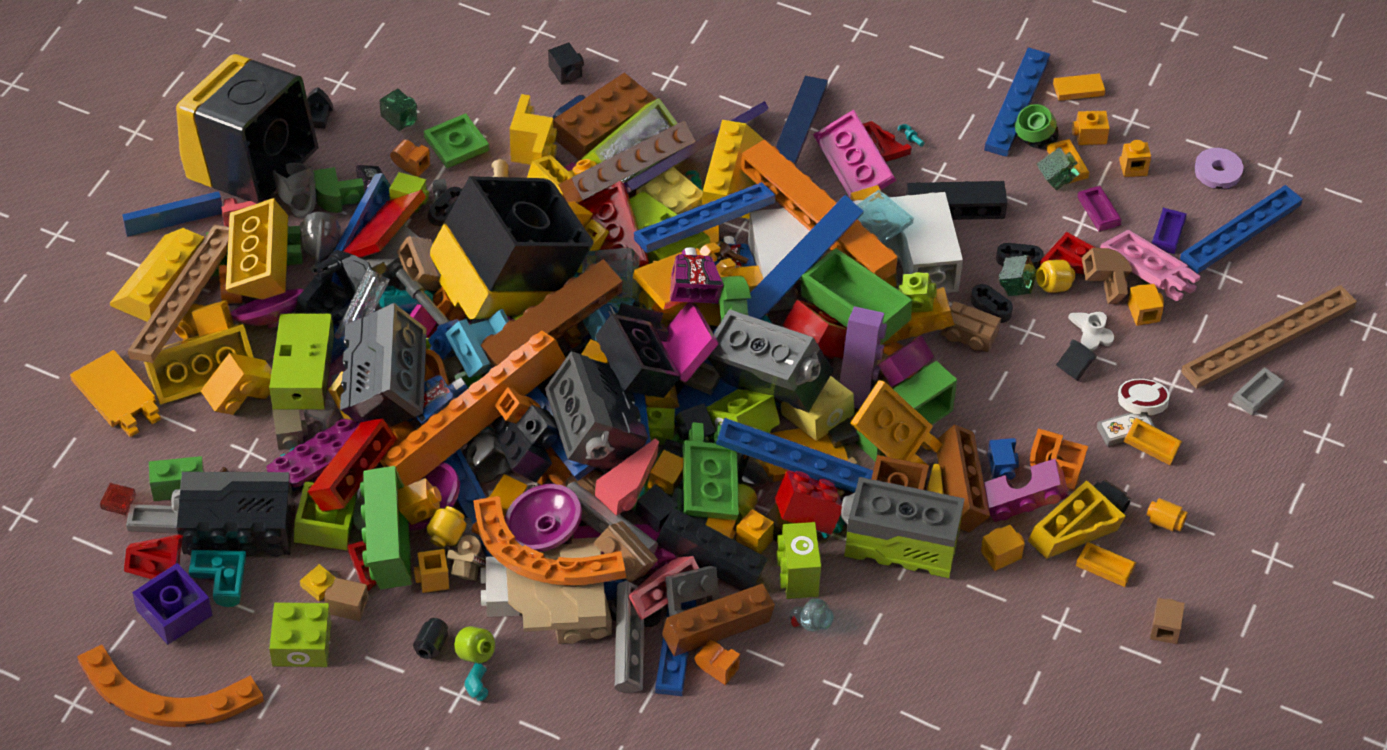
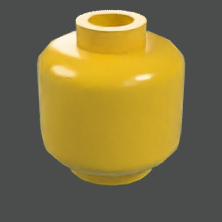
M1048 260L1043 262L1040 268H1038L1036 280L1045 292H1065L1069 290L1072 282H1074L1075 272L1065 260Z
M446 506L445 509L436 510L427 525V532L431 536L430 541L440 548H444L446 545H457L466 529V522L463 520L465 516L449 506Z

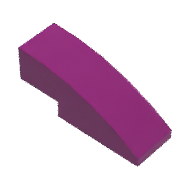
M919 335L888 356L878 366L892 387L923 367L934 355L923 337Z

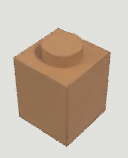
M335 578L332 587L327 588L324 598L325 603H329L330 615L360 621L368 602L367 585Z
M1157 599L1150 639L1177 644L1185 603L1177 602L1173 599Z

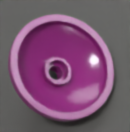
M287 289L285 293L266 299H254L231 312L232 319L238 323L250 326L267 325L268 328L279 326L280 314H292L296 310L298 296L302 293L303 289Z
M442 462L421 480L426 478L433 487L436 486L441 494L440 509H445L446 506H454L460 490V480L456 471L450 465ZM432 517L413 525L409 522V530L414 531L427 528Z
M544 484L531 488L517 497L508 508L504 520L511 533L515 536V540L521 546L526 545L538 552H544L558 547L574 534L581 521L582 507L577 495L571 489L558 484Z

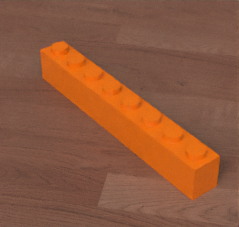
M765 139L742 153L741 170L756 184L762 182L775 194V200L809 231L836 204L825 190L820 189L812 182L808 175H804L796 168L792 161L787 160L775 146H771ZM859 220L830 248V250L839 249L882 280H886L896 273L897 256L895 252L881 243L875 234L870 233L864 228Z
M542 330L538 334L533 335L528 342L518 350L513 351L508 358L498 366L493 367L489 373L473 383L469 389L453 399L439 413L430 417L420 428L411 432L396 447L391 448L381 459L385 467H396L404 487L421 480L501 415L495 407V403L507 387L516 390L519 395L525 396L560 368L566 358L556 340Z

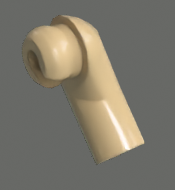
M503 159L495 160L491 165L494 168V176L492 177H509V167L506 161Z

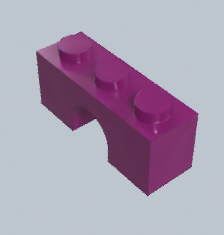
M1056 459L1031 466L1032 478L1025 487L1020 489H1014L1006 475L984 482L989 513L994 522L1007 520L1012 516L1031 512L1048 504L1058 503L1069 496L1064 472Z

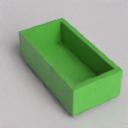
M837 248L801 276V296L846 327L848 326V320L854 306L884 313L883 323L887 324L885 338L880 340V345L911 320L912 299Z
M935 361L929 366H923L911 378L901 381L893 390L933 425L953 411L957 379L939 362ZM857 430L859 441L856 444L875 462L877 455L886 456Z
M395 466L364 471V482H360L361 495L365 498V504L361 505V514L366 523V527L362 528V538L367 548L366 551H363V562L365 567H369L371 579L376 580L380 590L412 585L409 521L399 511L398 490L403 488L404 484Z

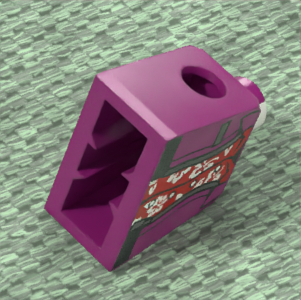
M694 248L684 249L682 254H678L675 257L673 264L670 301L718 303L723 282L712 257L697 255V251Z

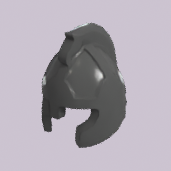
M301 163L286 164L288 174L291 175L288 178L273 170V179L277 187V193L289 205V209L295 217L305 218L308 214H311L316 204V181L313 167H308Z
M313 212L300 222L301 247L307 255L315 259L314 265L321 263V260L329 257L338 244L341 226L337 218L329 213Z
M483 429L467 442L466 460L469 466L480 470L475 476L478 482H491L498 475L506 474L511 470L494 430Z

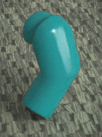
M475 663L465 680L464 686L471 698L475 697L477 701H483L489 693L488 689L483 687L481 681L487 669L484 665Z

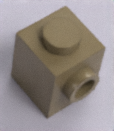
M299 409L273 410L278 450L292 449L300 444H304L303 436L308 435L306 420L300 419Z

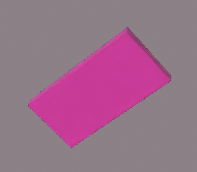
M854 110L813 134L849 197L852 192L876 185L882 190L897 181Z
M688 302L667 326L669 331L667 341H661L681 375L680 379L684 382L688 381L719 343L697 304L694 302Z

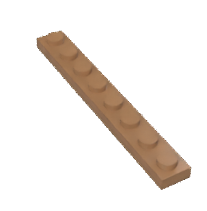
M214 225L129 348V359L154 362L227 254L229 227Z
M1340 285L1183 365L1181 373L1198 389L1355 308L1357 301Z

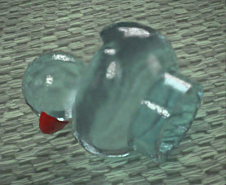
M815 598L809 600L804 607H794L789 614L793 627L802 625L804 629L811 632L828 629L834 619L833 612L829 609L828 604L822 599Z

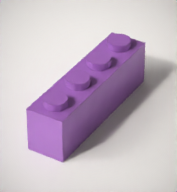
M854 306L848 320L840 383L854 393V408L860 409L875 387L874 382L878 381L881 369L877 365V361L881 360L884 345H880V340L885 338L887 324L883 323L884 313Z

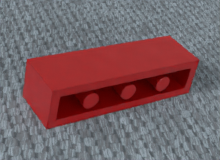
M383 418L361 422L307 491L321 511L344 508L360 488V482H364V471L374 469L397 438Z

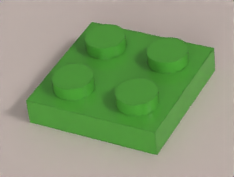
M466 113L424 131V138L446 168L489 151V143Z

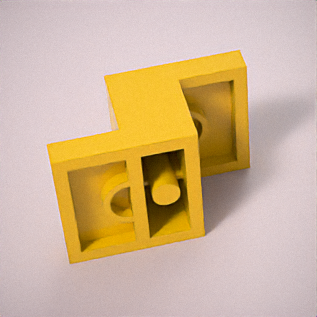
M521 94L509 129L511 162L531 165L532 161L549 154L555 158L557 145L554 142L556 140L557 128H553V118L534 115V106H531V96Z

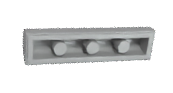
M575 481L567 486L577 495L581 503V520L600 534L608 526L623 521L653 554L658 547V543L620 514L616 516L597 497Z
M628 581L617 585L615 689L623 693H634L643 690L644 619L640 620L629 598V595L639 586Z

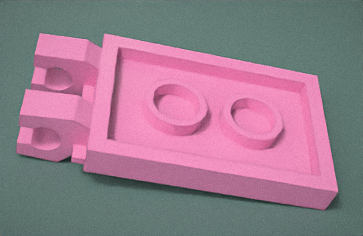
M1126 230L1101 244L1100 248H1110L1121 253L1128 260L1132 273L1150 284H1155L1158 289H1165L1166 296L1175 301H1179L1184 295L1181 292H1177L1175 287L1180 291L1184 290L1190 294L1196 291L1197 286L1190 284L1188 279L1192 283H1196L1200 280L1201 276L1187 268V264L1130 230Z

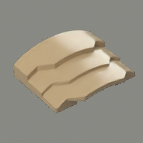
M598 537L572 539L571 544H561L556 548L541 552L544 553L545 558L557 560L558 557L582 558L601 555V551L594 545ZM506 567L508 604L523 614L524 632L606 627L604 582L588 585H556L529 579Z

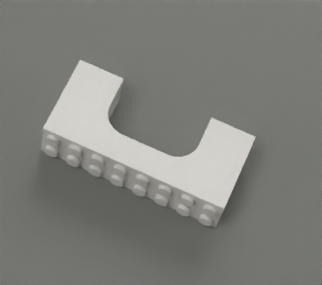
M945 192L853 201L864 211L858 219L862 226L870 233L875 234L879 241L887 248H891L895 252L897 261L902 266L904 274L916 272L929 273L931 282L936 283L937 289L944 287L946 293L959 291L963 258ZM784 208L750 212L748 246L763 279L809 232L804 225ZM801 279L770 311L792 309L796 300L811 303L801 296Z

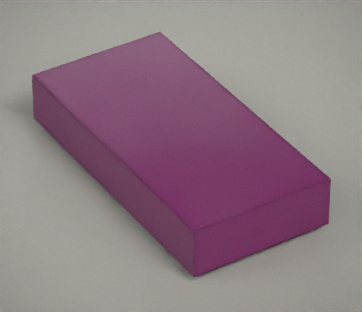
M1100 185L1078 192L1077 198L1098 232L1121 225L1122 219Z

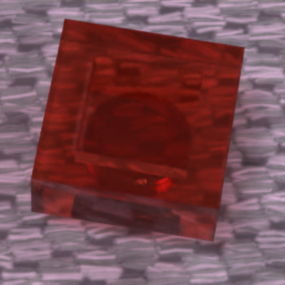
M110 483L100 502L101 509L126 515L130 504H132L136 496L135 489Z

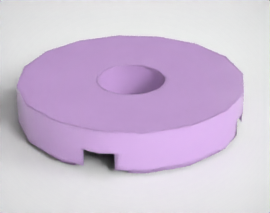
M1209 148L1197 156L1195 163L1196 177L1208 187L1216 188L1218 186L1226 189L1235 186L1241 180L1243 172L1242 161L1235 153L1228 149ZM1213 167H1221L1224 170L1218 171L1215 170Z

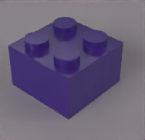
M178 563L132 592L136 611L167 645L212 616L209 597Z

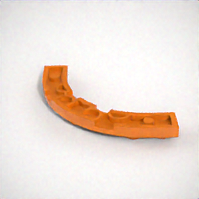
M500 496L473 500L477 525L484 545L501 564L513 572L532 580L556 585H588L626 578L621 551L582 558L558 557L557 560L545 558L544 553L533 550L526 545L521 546L515 540V536L511 533L504 520Z
M102 644L77 656L78 662L89 681L105 701L125 711L127 716L153 725L186 727V724L206 722V725L228 719L264 702L263 694L251 675L210 694L197 697L175 698L150 693L131 683L119 672Z

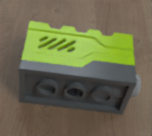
M859 477L856 492L844 497L840 516L848 525L844 556L863 560L866 557L876 559L878 564L888 566L891 563L902 564L904 569L916 571L918 568L926 569L931 575L949 578L958 541L965 498Z

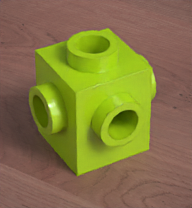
M929 273L903 274V285H899V291L912 299L911 313L933 311V302L937 296L936 283L931 282Z
M646 407L650 441L656 438L659 441V445H664L666 439L671 440L674 437L675 409Z

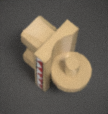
M472 535L462 537L458 543L459 553L448 550L447 558L453 560L452 575L459 576L461 579L476 581L479 567H486V559L478 556L481 551V543L477 537Z

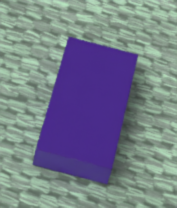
M1163 207L1152 244L1165 252L1175 254L1187 213Z

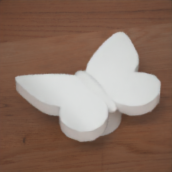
M1104 313L1069 314L1068 318L1082 329L1081 343L1091 351L1097 349L1099 343L1104 346H1111L1114 341V334L1111 330L1105 328L1107 317Z

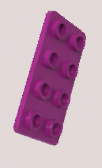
M351 419L339 420L334 426L316 434L314 438L296 446L294 450L284 456L276 458L266 466L267 472H289L291 486L294 488L303 485L313 479L314 483L359 424Z

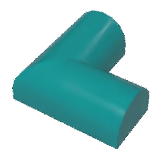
M394 286L378 287L375 304L381 309L395 303L406 313H410L416 305H421L406 290L400 291ZM424 290V293L433 302V295L428 291Z
M192 550L189 576L191 578L215 579L213 589L214 602L223 607L237 606L241 599L246 552Z

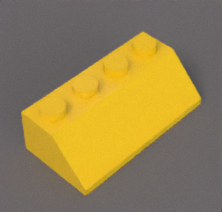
M722 120L703 188L702 205L756 185L741 170L742 153L764 139L746 123ZM750 213L741 216V218L749 219Z
M274 198L230 213L226 290L229 293L259 299H266L285 293L288 215Z
M185 228L164 235L112 299L110 306L148 322L203 242L204 236Z
M236 323L226 330L203 336L198 335L166 345L153 363L144 362L159 404L161 405L201 392L202 388L229 353L254 358L244 325Z

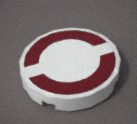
M1132 379L1120 386L1118 402L1125 410L1131 413L1141 415V412H1148V415H1155L1163 412L1168 407L1170 394L1167 388L1153 380Z

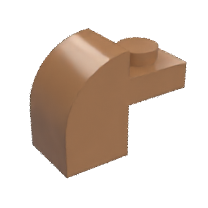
M1092 248L1082 257L1086 281H1104L1108 304H1117L1128 294V284L1125 278L1132 272V268L1128 260L1121 253L1110 248Z

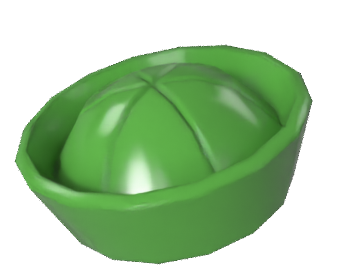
M1039 104L1029 105L1022 109L1015 123V131L1018 136L1024 141L1041 142L1049 138L1057 127V121L1053 113L1045 106Z

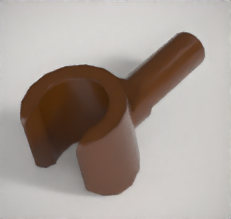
M721 242L718 244L720 251L714 253L717 256V261H721L727 256L747 264L749 259L731 251L727 243Z

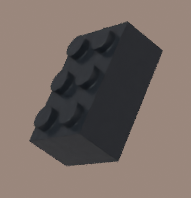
M611 314L595 335L601 351L605 354L611 369L615 372L620 382V386L626 392L665 398L681 377L651 322Z

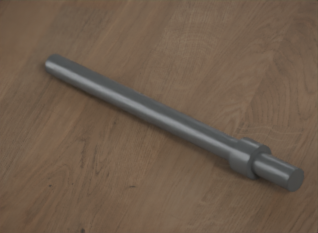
M403 268L396 273L399 280L407 287L406 291L413 299L416 298L439 325L450 322L424 293V288L418 281H414Z

